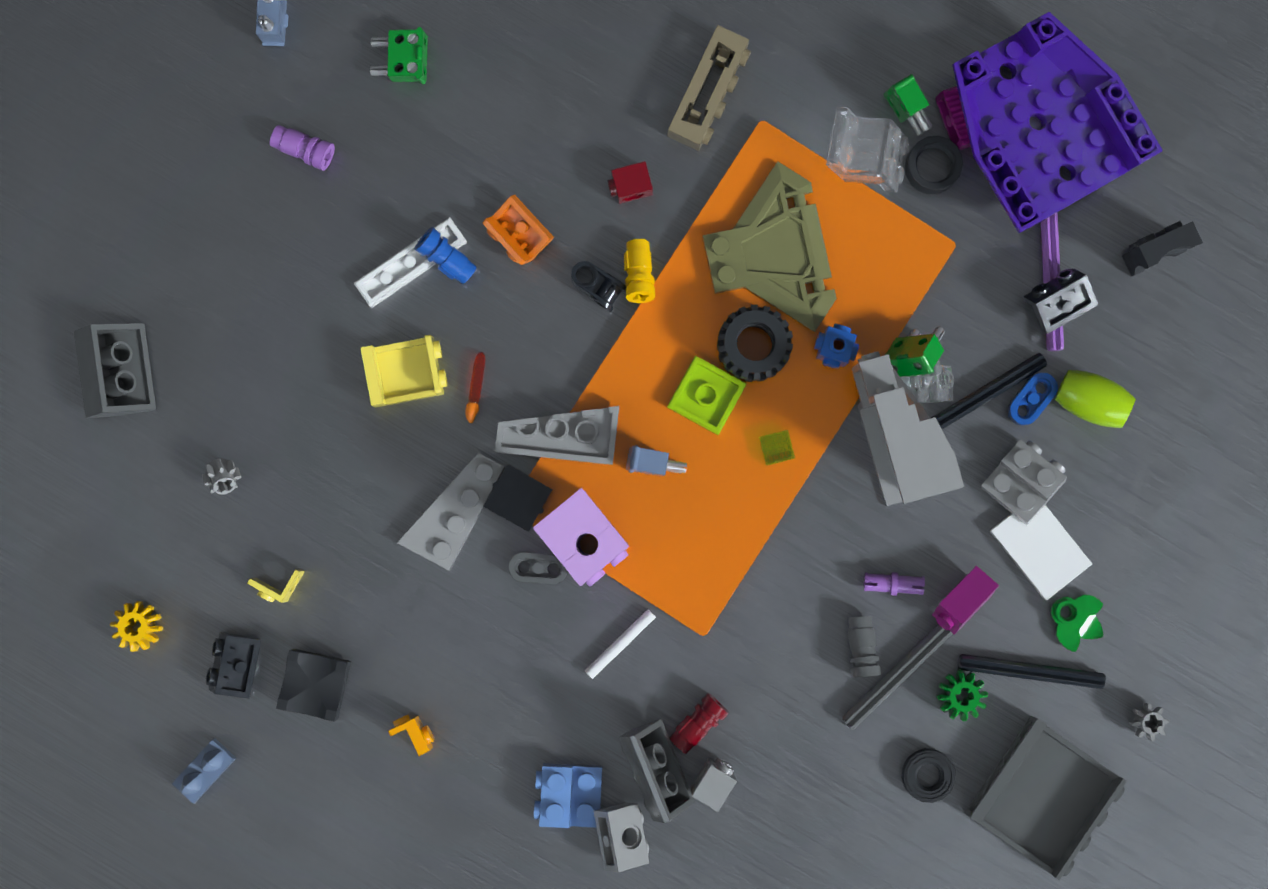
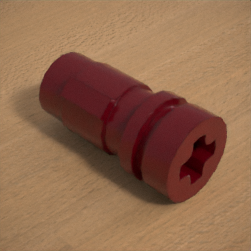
M707 693L701 699L702 704L698 703L694 707L696 710L691 715H687L676 727V731L669 737L672 743L684 754H687L696 746L712 727L716 728L719 725V719L723 721L729 714L728 710L710 693Z

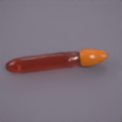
M483 352L477 354L473 366L469 402L465 408L466 419L469 423H473L479 411L478 403L486 362Z

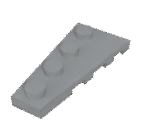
M619 406L498 422L495 452L613 465Z
M478 453L397 543L450 571L484 508V504L494 489L493 483H497L505 466Z

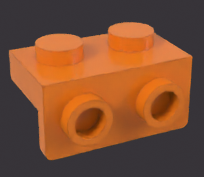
M516 195L510 196L493 216L486 218L482 222L487 228L488 235L493 240L500 242L507 250L508 257L520 265L533 261L554 238Z

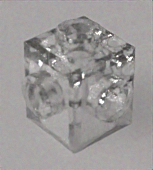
M938 360L933 368V373L910 377L911 392L918 403L953 401L954 376L952 366L940 365V360Z

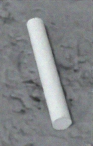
M647 609L584 671L593 679L656 616Z

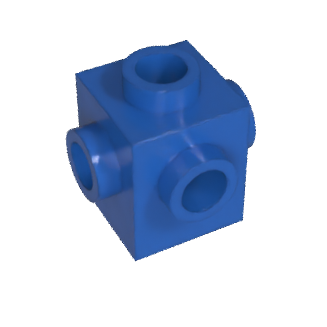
M834 324L833 327L828 326L824 333L819 332L814 346V349L818 350L816 358L823 360L822 364L831 368L839 369L840 366L845 367L849 360L854 361L859 349V344L855 343L857 335L850 333L851 328L844 325ZM834 340L843 342L844 347L842 350L834 348Z

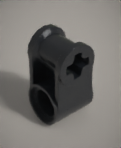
M588 261L578 262L572 269L571 280L573 285L589 296L595 303L612 312L614 309L613 303L622 291H626V285ZM581 269H588L592 273L593 278L588 283H581L576 278L577 272ZM612 287L613 289L610 291L608 296L605 297L609 289Z

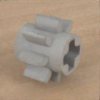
M218 458L211 461L209 465H205L207 473L202 474L204 485L209 486L210 493L228 494L238 487L236 480L241 478L239 468L234 466L232 459L227 461L226 459Z
M1144 703L1143 710H1132L1135 717L1129 724L1136 726L1138 729L1135 732V736L1141 738L1146 733L1147 739L1153 742L1155 741V735H1166L1163 729L1170 720L1161 716L1163 708L1156 707L1152 711L1151 704ZM1150 717L1153 718V723H1150L1148 727L1145 726V721H1149Z

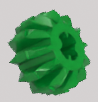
M957 670L956 679L949 673L946 675V679L949 682L948 685L941 682L938 684V687L945 690V693L937 694L936 699L945 701L940 706V709L943 712L950 710L949 718L954 720L959 714L962 721H967L968 712L974 718H977L979 714L975 708L977 706L982 709L986 708V704L981 702L980 698L988 697V692L978 691L985 683L983 680L975 681L976 674L969 672L965 677L962 670ZM961 689L968 693V697H964L963 702L956 699V695L961 694Z

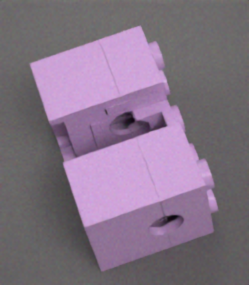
M582 488L533 527L579 586H582L585 582L589 587L606 574L603 568L607 564L611 563L615 567L629 555L626 552V549L629 547L628 543ZM586 534L594 535L598 541V548L591 555L585 554L580 548V540Z

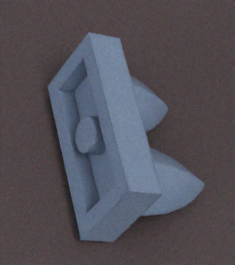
M214 738L175 779L172 785L194 804L234 762L236 757Z

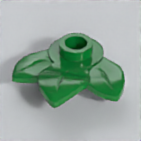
M1082 595L1075 599L1061 597L1052 604L1050 613L1054 622L1057 623L1056 637L1067 650L1076 652L1080 644V638L1098 639L1103 637L1101 623L1095 616L1103 607V603L1099 599L1091 595ZM1067 606L1070 611L1067 617H1063L1060 613L1061 608Z

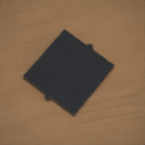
M507 464L498 482L493 483L494 489L483 507L529 532L539 513H543L542 507L553 489Z

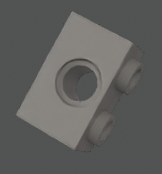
M708 757L690 787L692 797L719 812L737 782L732 766L719 757L715 761Z
M624 802L594 811L604 870L622 872L649 864V844L644 836L642 825L644 817L638 803ZM624 830H625V832H626V839H625V841L623 842V841H622V834H623V832H624Z

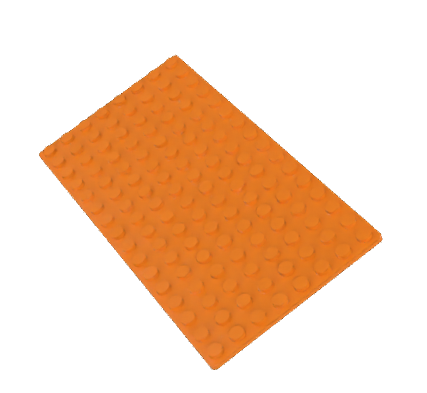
M760 121L654 284V300L639 305L570 411V413L619 406L613 465L540 457L529 476L553 490L542 507L543 513H539L532 526L534 527L582 488L629 545L626 549L629 555L615 567L611 563L607 564L603 571L699 635H707L859 399L851 368L858 364L857 360L861 356L879 352L881 357L887 353L956 247L955 242L768 122ZM777 161L812 184L813 193L805 195L806 204H816L832 275V278L824 279L823 281L825 290L835 289L837 298L815 332L746 288L718 294L714 293L703 235L733 229ZM793 198L787 199L789 209L795 207ZM812 282L805 284L807 294L814 293ZM751 305H758L761 308L764 306L770 307L772 312L775 313L777 311L781 314V319L783 321L786 320L789 324V332L792 331L793 338L791 341L793 349L790 353V358L775 376L764 381L746 382L745 379L740 378L747 385L719 435L708 431L667 408L695 355L727 372L723 362H720L718 357L717 341L719 331L731 313H735L744 306L745 308ZM834 324L851 328L850 333L857 335L855 343L859 344L855 360H849L845 367L840 366L839 369L823 365V360L816 358L818 350L814 349L819 332L824 333L828 326L833 327ZM750 327L744 329L739 334L737 348L745 358L752 361H760L769 355L772 341L764 330ZM837 340L833 342L835 349H843V342ZM786 434H787V437H788V440H787V441H785L786 439H783V438H785L784 435H786ZM773 436L774 442H771V439L768 441V438L765 437ZM762 438L767 439V440H764L763 443L761 444V439H762ZM637 445L640 448L669 453L668 460L687 463V467H684L687 470L681 474L666 471L664 476L639 472L629 473L626 470L629 448ZM762 445H769V449H766L770 450V452L766 451V454L769 455L790 451L791 449L790 454L792 453V457L768 464L765 460ZM586 534L580 540V548L585 554H594L598 548V541L592 534Z

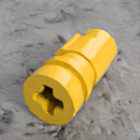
M633 239L627 242V251L624 253V271H627L628 277L625 279L626 299L633 303H646L655 298V280L651 275L652 258L650 243L645 239Z

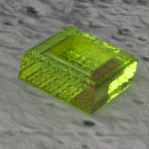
M788 430L759 437L766 466L795 459Z

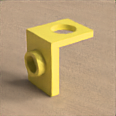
M295 569L283 592L258 578H250L247 584L258 589L257 595L272 603L274 600L284 603L288 602L305 571Z

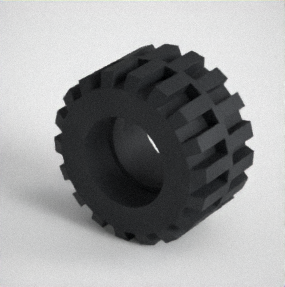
M751 305L748 308H745V306L741 307L738 311L728 316L719 331L717 341L718 357L720 362H723L727 372L730 371L734 374V377L745 379L746 382H761L775 376L784 367L793 349L791 341L793 335L792 331L789 332L788 322L781 319L779 312L776 311L774 313L767 306L761 308L758 305ZM746 328H760L769 335L772 341V348L766 358L760 361H752L745 358L739 352L737 339L739 334Z

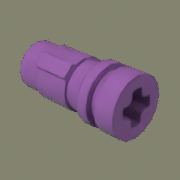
M281 125L275 127L270 138L271 147L297 159H303L305 164L313 165L314 168L322 171L328 168L334 155L335 147L333 143L321 140L316 136L311 138L303 132Z

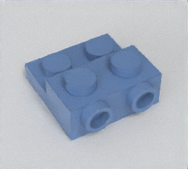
M543 763L542 771H536L535 789H541V801H535L534 819H540L539 827L569 828L570 826L596 828L594 811L600 809L602 766Z

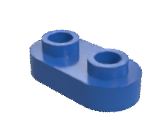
M1038 373L1030 377L1008 406L1010 420L1021 426L1033 423L1057 393L1058 385L1055 378L1048 373ZM1038 383L1043 384L1045 387V391L1042 394L1036 390ZM1019 406L1026 408L1027 413L1025 416L1019 415Z

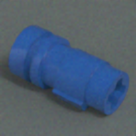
M431 227L417 242L414 250L421 256L426 255V260L429 262L434 261L438 265L437 269L451 280L455 278L461 284H464L473 275L477 266L468 260V257L457 248L452 247L445 236L440 237L441 233L434 227Z

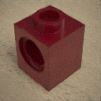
M645 161L611 170L612 179L607 180L611 197L617 196L619 204L653 195V187Z

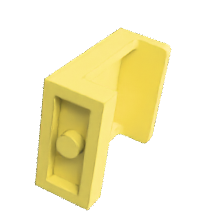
M431 334L425 335V338L379 347L372 345L361 347L371 406L377 408L444 395L443 387L448 386L445 370H440L438 358H442V350L439 340L434 341V337Z

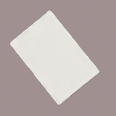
M1046 505L1027 526L1011 513L990 530V533L1046 601L1092 565L1091 561Z

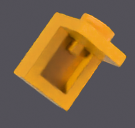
M409 714L392 722L394 727L388 730L389 735L393 736L406 729L418 756L429 752L433 748L431 744L434 742L433 734L428 725L423 727L419 716L410 718Z

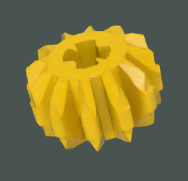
M136 601L134 606L131 603H125L123 605L124 611L117 610L114 613L119 621L110 623L111 627L118 628V632L113 633L112 638H122L119 647L125 648L129 645L131 652L138 651L139 647L147 650L150 648V642L155 643L159 640L154 632L163 630V626L155 624V621L161 619V615H151L154 611V606L148 605L144 608L142 601ZM136 622H140L141 627H139L137 631H134L132 626H134Z

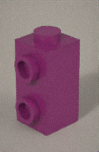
M976 565L939 603L932 615L943 629L949 630L955 635L992 597L999 585Z

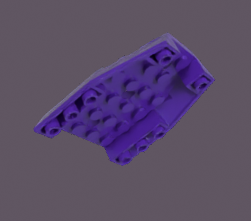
M1050 12L1027 23L1017 33L980 53L977 50L952 65L973 157L1018 233L1031 228L1163 151L1119 75ZM1001 66L1010 69L1012 73L1011 79H1005L1001 76ZM1030 117H1036L1040 120L1041 130L1031 127ZM1060 167H1065L1070 171V181H1066L1060 176Z

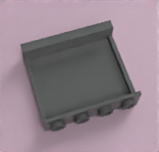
M1030 716L964 813L1060 880L1062 876H1067L1071 872L1075 863L1073 860L1078 852H1082L1088 847L1091 841L1090 835L1095 827H1099L1105 822L1108 816L1107 810L1112 802H1117L1122 797L1125 791L1123 786L1127 781L1047 727L1048 725L1041 720Z

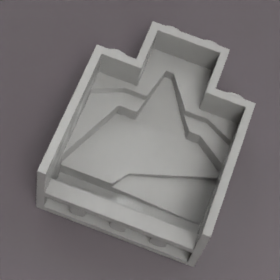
M874 352L861 356L857 360L858 364L851 369L861 401L857 406L885 505L889 506L900 502L905 504L963 488L964 484L955 452L937 419L928 416L895 370L893 371L889 354L880 357L879 352Z

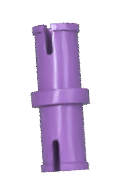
M866 572L864 574V591L890 592V595L897 596V593L924 595L925 576H900L898 572H892L891 575L870 574Z

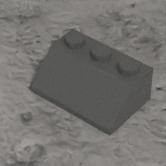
M144 323L90 324L74 331L85 418L113 417L156 410Z
M662 719L633 728L619 737L622 751L627 756L633 770V778L639 785L643 795L645 808L650 813L653 821L661 823L670 822L695 803Z

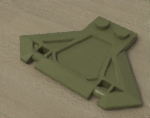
M777 161L735 227L731 230L703 235L714 293L718 294L746 288L815 332L837 298L835 289L825 290L823 281L824 279L832 278L817 207L816 204H806L805 195L813 193L812 184ZM788 198L794 199V208H788ZM812 282L814 293L807 294L805 284Z

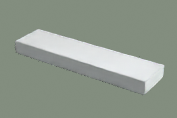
M450 217L434 227L441 233L440 237L445 236L448 239V243L452 247L454 246L459 249L467 243ZM420 238L354 282V285L371 308L436 264L434 261L429 262L426 260V255L421 256L414 250Z

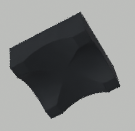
M1178 221L1155 233V235L1154 233L1149 234L1129 245L1130 251L1122 255L1131 276H1134L1158 264L1162 257H1176L1186 252L1187 249L1202 244L1203 241L1193 221L1185 225Z
M298 649L289 650L284 680L276 709L306 714L333 722L338 720L351 661Z

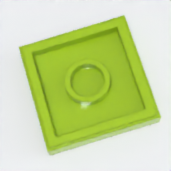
M695 355L667 408L708 431L719 435L747 383Z

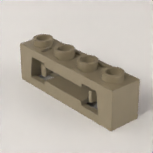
M717 25L670 124L667 137L697 151L700 150L702 144L708 145L715 130L711 128V124L714 118H721L727 104L723 102L727 91L733 92L739 77L735 73L739 65L745 67L751 51L747 49L749 39ZM716 50H719L715 65L724 70L705 108V118L702 125L699 126L697 124L701 119L702 113L693 108L712 70V59ZM728 58H731L732 61L729 67H726ZM690 109L691 112L687 122L683 121L688 110Z

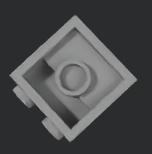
M1020 439L1001 460L1000 465L984 481L981 489L1027 526L1066 482L1067 476L1063 474L1066 470L1059 462L1054 459L1048 462L1040 455L1042 450L1038 445L1030 440L1025 443Z

